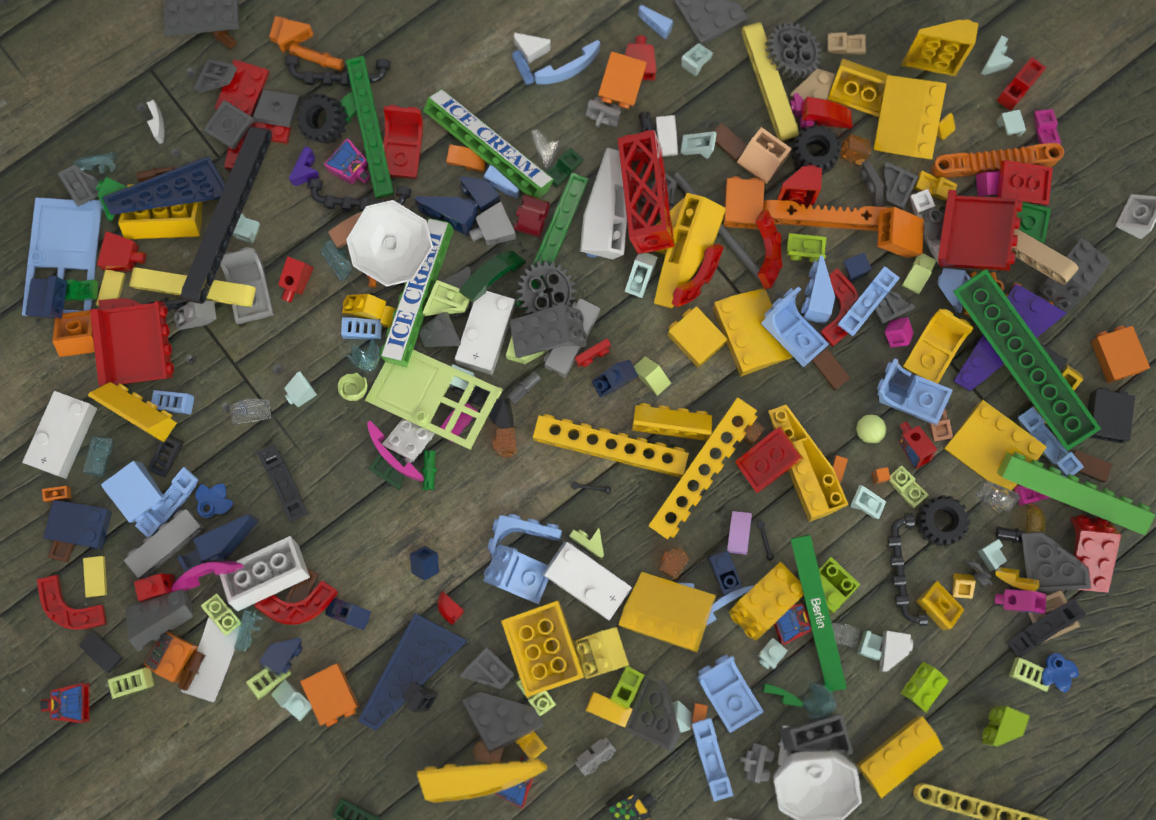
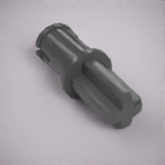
M533 371L523 382H519V386L507 396L509 401L516 404L524 395L530 394V390L542 381L541 377Z

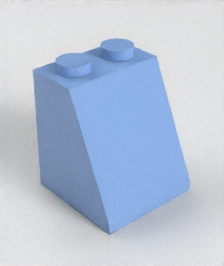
M132 461L101 484L129 523L141 522L147 517V512L151 509L155 511L163 505L162 501L166 499L142 462Z

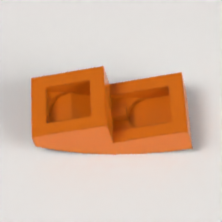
M450 144L446 160L447 164L484 173L486 161L470 148Z

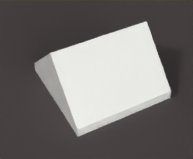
M1131 194L1116 226L1139 239L1145 237L1152 231L1156 223V196Z

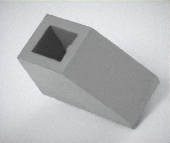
M205 301L203 304L189 302L174 312L177 330L204 326L217 319L214 301Z

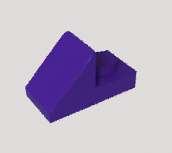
M304 147L289 176V180L294 186L306 183L309 179H318L320 177L316 170L309 168V166L312 167L315 161V155L311 148Z

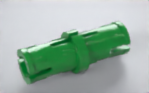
M426 450L423 451L424 467L421 470L424 478L422 490H435V473H437L435 468L436 451L429 450L428 452Z

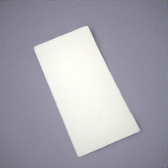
M210 617L208 618L197 649L198 652L203 653L206 657L198 670L199 674L195 675L187 691L181 690V692L211 702L215 701L233 656L241 627L238 626L225 636Z

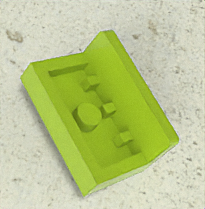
M789 233L786 256L790 257V260L802 261V258H806L812 263L817 261L820 255L826 259L825 247L827 237Z
M922 662L901 691V694L910 699L922 711L927 712L949 680L935 667Z

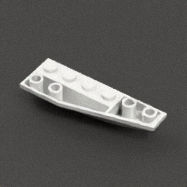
M607 148L583 215L580 251L615 259L624 255L627 214L619 151Z

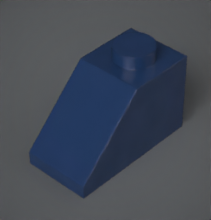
M334 598L328 605L325 615L364 630L369 621L371 611Z

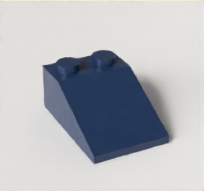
M416 196L415 198L420 213L432 219L449 222L455 231L467 237L469 231L472 230L476 223V217L478 216L476 205L470 199Z
M53 500L43 538L103 550L112 512L104 508Z
M247 514L194 538L193 540L202 561L208 563L226 561L225 558L231 556L257 525L258 519Z

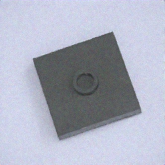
M263 90L253 119L255 122L291 127L300 97Z
M223 100L204 128V131L234 150L254 122V119Z

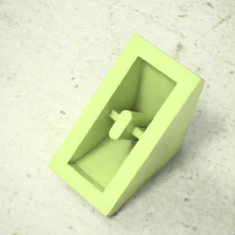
M646 356L634 366L638 377L656 396L660 395L671 384L661 367Z

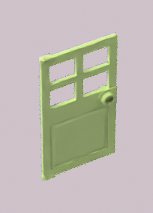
M413 350L407 368L384 363L365 401L471 450L496 399L499 398L503 389ZM454 376L469 382L459 403L444 397ZM475 385L490 392L480 413L465 407ZM440 403L455 408L445 430L430 423ZM461 412L476 418L466 440L451 433Z

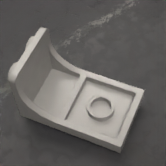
M245 247L240 249L239 252H225L220 265L226 281L256 288L252 307L232 304L236 323L241 324L274 316L263 262L256 250Z

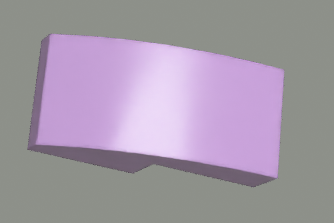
M732 511L727 550L729 553L747 555L752 513Z

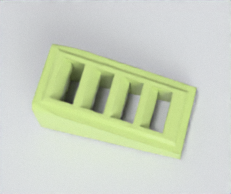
M1015 657L1009 676L1045 692L1048 691L1049 686L1040 684L1044 668L1020 657ZM1022 665H1024L1025 669L1023 671V674L1020 675ZM1029 668H1031L1032 671L1028 679L1026 678V676L1028 674ZM1036 671H1038L1039 674L1035 682L1033 681Z
M147 667L108 679L112 699L153 687L154 681L151 670ZM133 676H135L137 687L135 686ZM126 678H127L129 690H128V688H127V684H126V681H125ZM117 681H120L122 692L119 691Z
M263 669L249 679L246 684L259 700L290 676V671L287 674L283 673L281 678L273 674L276 678L273 681L268 675L270 671ZM262 677H265L269 682L268 686L262 681ZM256 682L263 688L261 691L256 687Z

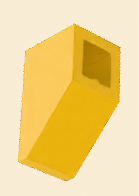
M370 294L346 295L342 313L364 319L378 320L382 318L386 301Z

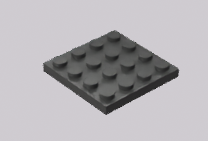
M164 0V32L166 36L239 29V0Z

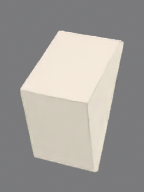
M514 33V44L522 52L528 64L550 51L549 39Z

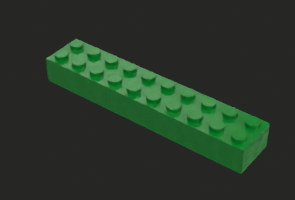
M986 268L953 290L955 296L1067 451L1101 430Z

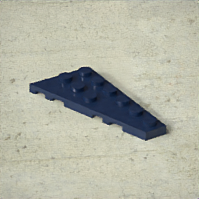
M207 156L102 198L109 213L112 215L220 199L225 183L211 159Z
M415 613L358 721L377 730L406 702L403 697L411 683L416 682L423 685L467 640Z

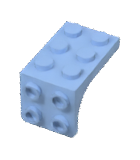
M797 287L795 290L791 288L785 293L784 298H779L774 302L773 308H770L764 314L766 318L761 324L805 367L829 343L798 312L795 298L801 291V288Z
M894 358L893 362H889L886 367L885 380L881 379L877 387L879 403L937 426L953 390L916 375V383L909 398L890 392L889 384L891 381H894L898 372L909 377L912 374L902 368L898 363V359Z
M509 514L508 517L500 515L499 520L495 519L493 531L495 535L494 539L490 538L487 549L492 556L494 549L497 548L502 539L513 532H522L560 542L562 531L559 530L557 525L547 523V526H543L537 520L528 519V521H523L517 515Z
M498 544L492 553V561L485 570L483 581L539 604L549 580L542 575L548 565L523 555L514 548Z
M726 654L715 660L716 665L713 667L707 665L699 670V675L696 679L728 732L731 733L764 711L740 674L734 662L735 658L733 656L728 657Z

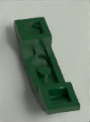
M513 250L503 252L490 259L475 271L460 288L459 293L473 303L486 293L489 285L509 270L511 272L516 271L526 263V260Z

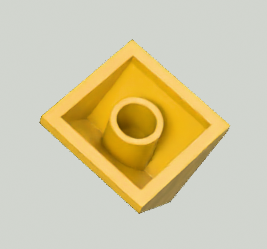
M938 581L915 601L923 610H926L929 617L942 630L951 629L965 610Z

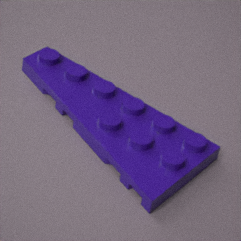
M1018 284L1014 285L1007 296L1036 338L1067 314ZM982 335L953 381L968 391L973 390L1004 365L984 335Z

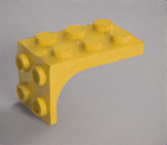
M939 309L929 320L902 368L938 384L960 345L972 332L973 327L967 320L958 319L953 316L951 311Z
M779 562L729 611L731 619L744 629L745 634L749 638L757 641L804 595L801 582L782 562Z

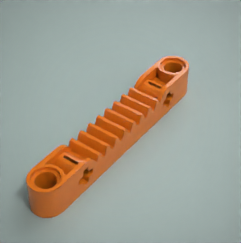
M1058 143L1031 145L1025 148L1021 147L1020 149L1014 148L1004 151L1000 149L996 152L992 150L991 152L985 151L975 154L973 152L969 154H946L939 156L931 167V173L936 178L943 177L946 179L973 176L987 172H1000V164L1003 160L1052 167L1063 157L1064 149ZM939 164L943 165L946 169H941Z
M766 200L763 202V211H769L770 215L774 218L775 224L878 231L879 211L888 209L887 207L864 206L859 210L854 208L851 212L849 207L845 211H843L842 207H839L836 211L834 206L830 210H828L827 206H824L823 210H821L819 205L815 209H813L812 205H809L808 209H806L804 204L800 207L799 204L793 201Z

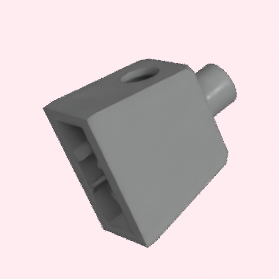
M501 202L476 217L478 227L469 231L472 241L483 238L487 246L516 239L515 231Z

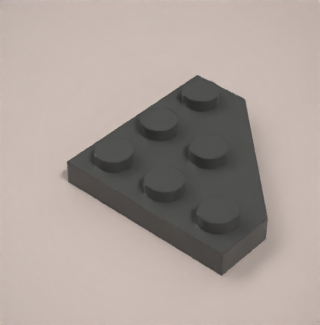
M673 0L692 34L701 45L747 22L748 19L739 3L727 0Z
M1043 531L1022 533L1027 578L1039 580L1037 591L1091 589L1090 572L1087 565Z
M646 674L624 730L673 752L681 732L666 682Z
M478 692L462 700V704L489 754L543 727V722L534 707L483 692Z

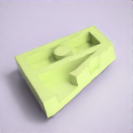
M436 280L423 315H439L442 312H448V314L464 313L470 300L459 293V288Z

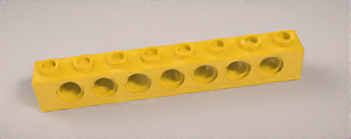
M737 397L649 524L650 528L666 539H669L670 536L672 538L675 537L680 530L677 527L680 521L685 522L691 514L688 511L692 504L694 506L698 504L702 498L699 494L703 488L707 490L713 482L710 478L714 472L718 474L723 468L724 464L721 463L725 457L729 458L734 452L735 448L732 446L737 440L741 442L747 433L744 431L748 424L752 426L758 416L755 415L756 409ZM736 416L743 419V425L740 427H735L732 424V419ZM725 432L732 435V441L729 443H724L721 440V435ZM713 448L719 449L721 451L720 458H711L710 451ZM702 464L708 465L710 467L709 474L701 475L699 467ZM696 480L699 483L698 490L690 491L687 486L688 482ZM685 496L688 504L685 507H679L676 503L678 497ZM669 512H674L677 516L676 521L672 524L668 523L665 519L666 514Z
M548 414L538 416L533 441L682 478L684 475L689 453L685 452L683 448L674 447V449L667 448L666 444L655 442V444L647 443V439L639 437L636 440L631 439L629 435L624 433H618V435L611 434L610 430L599 428V430L591 429V425L581 423L580 426L575 425L571 420H556L554 416ZM558 427L561 431L558 435H552L550 429ZM572 431L579 434L578 439L571 440L568 437L569 433ZM595 436L598 442L591 445L587 442V438ZM608 441H614L617 446L614 449H608L605 444ZM631 445L635 448V452L627 454L624 448ZM650 450L653 452L654 457L647 459L644 457L643 452ZM670 455L672 462L669 464L664 463L662 456Z

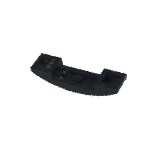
M274 444L258 452L257 454L264 469L267 471L283 504L282 507L289 522L291 523L308 515L299 490L276 445Z
M1073 598L1009 639L1007 643L1017 657H1022L1086 614Z

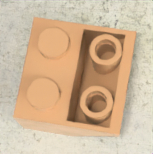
M761 127L749 142L737 164L767 184L788 158L792 148Z

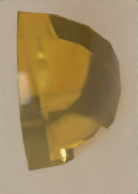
M1029 503L1025 532L1043 531L1045 533V514L1037 505Z

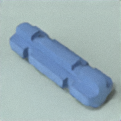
M520 50L513 52L512 57L527 85L535 81L534 76L530 72L531 70L525 58H523L522 52Z

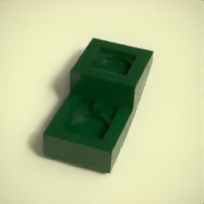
M570 147L545 173L554 179L552 184L557 188L581 165L584 159Z

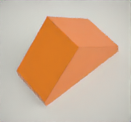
M284 19L277 43L283 53L290 49L292 43L298 45L314 36L309 24Z

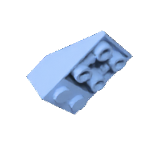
M820 255L818 260L814 261L809 271L808 277L811 279L805 290V295L808 297H806L805 302L802 304L801 313H804L803 318L805 320L825 324L832 314L835 294L824 258Z

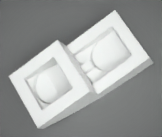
M152 100L147 105L154 119L147 122L155 139L161 144L164 141L163 117L158 105Z
M675 115L656 117L657 135L662 147L663 156L678 155Z

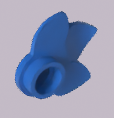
M223 483L215 485L211 489L201 484L197 489V512L201 517L210 518L215 514H224L231 509L233 501L225 499L226 487ZM209 505L210 511L205 512V506Z
M1052 653L1047 657L1046 668L1042 672L1044 686H1049L1054 683L1059 690L1067 692L1071 686V678L1079 676L1078 669L1072 661L1065 660L1061 654Z

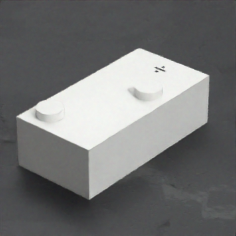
M486 291L483 296L473 303L460 342L461 345L455 357L457 365L493 375L515 309V299Z
M54 391L22 463L66 479L97 408L89 403Z
M291 536L236 561L243 564L244 568L230 574L220 575L228 603L237 611L310 578L299 545Z
M563 542L542 573L543 576L607 620L611 619L632 588L568 542Z

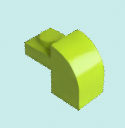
M626 666L609 700L627 710L638 691L637 689L644 674Z

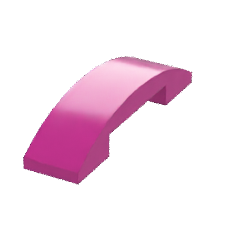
M369 421L367 425L371 439L387 463L404 476L422 482L424 480L423 476L410 462L403 467L380 443L385 439V436Z
M222 561L195 566L185 572L174 583L171 591L190 590L200 586L198 578L214 571L215 575L230 574L244 568L243 564L233 561Z

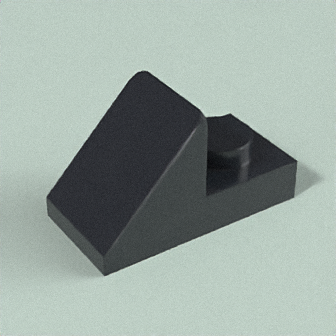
M412 682L403 699L410 703L407 708L412 712L429 711L438 693L416 682Z

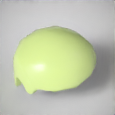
M358 373L346 374L338 382L339 394L348 401H357L363 398L367 391V380Z
M877 415L863 416L858 421L856 427L858 437L866 443H879L885 437L887 430L885 422Z

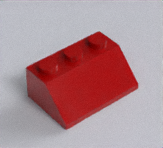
M807 165L800 168L782 184L776 200L793 201L799 204L800 207L804 204L805 208H808L809 205L813 207L821 191L822 168H818L815 165Z

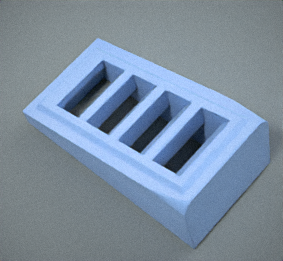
M640 5L638 16L661 37L667 39L672 30L673 21Z
M490 165L484 175V179L488 180L495 189L518 199L519 189L494 166Z
M342 317L341 336L343 339H381V320ZM349 324H352L351 332H348ZM356 325H360L359 333H356ZM364 325H368L367 333H364ZM372 325H375V334H372Z
M153 390L151 403L158 406L156 410L162 411L163 409L167 412L190 415L192 413L194 396L185 393ZM163 396L162 405L159 406L160 398Z

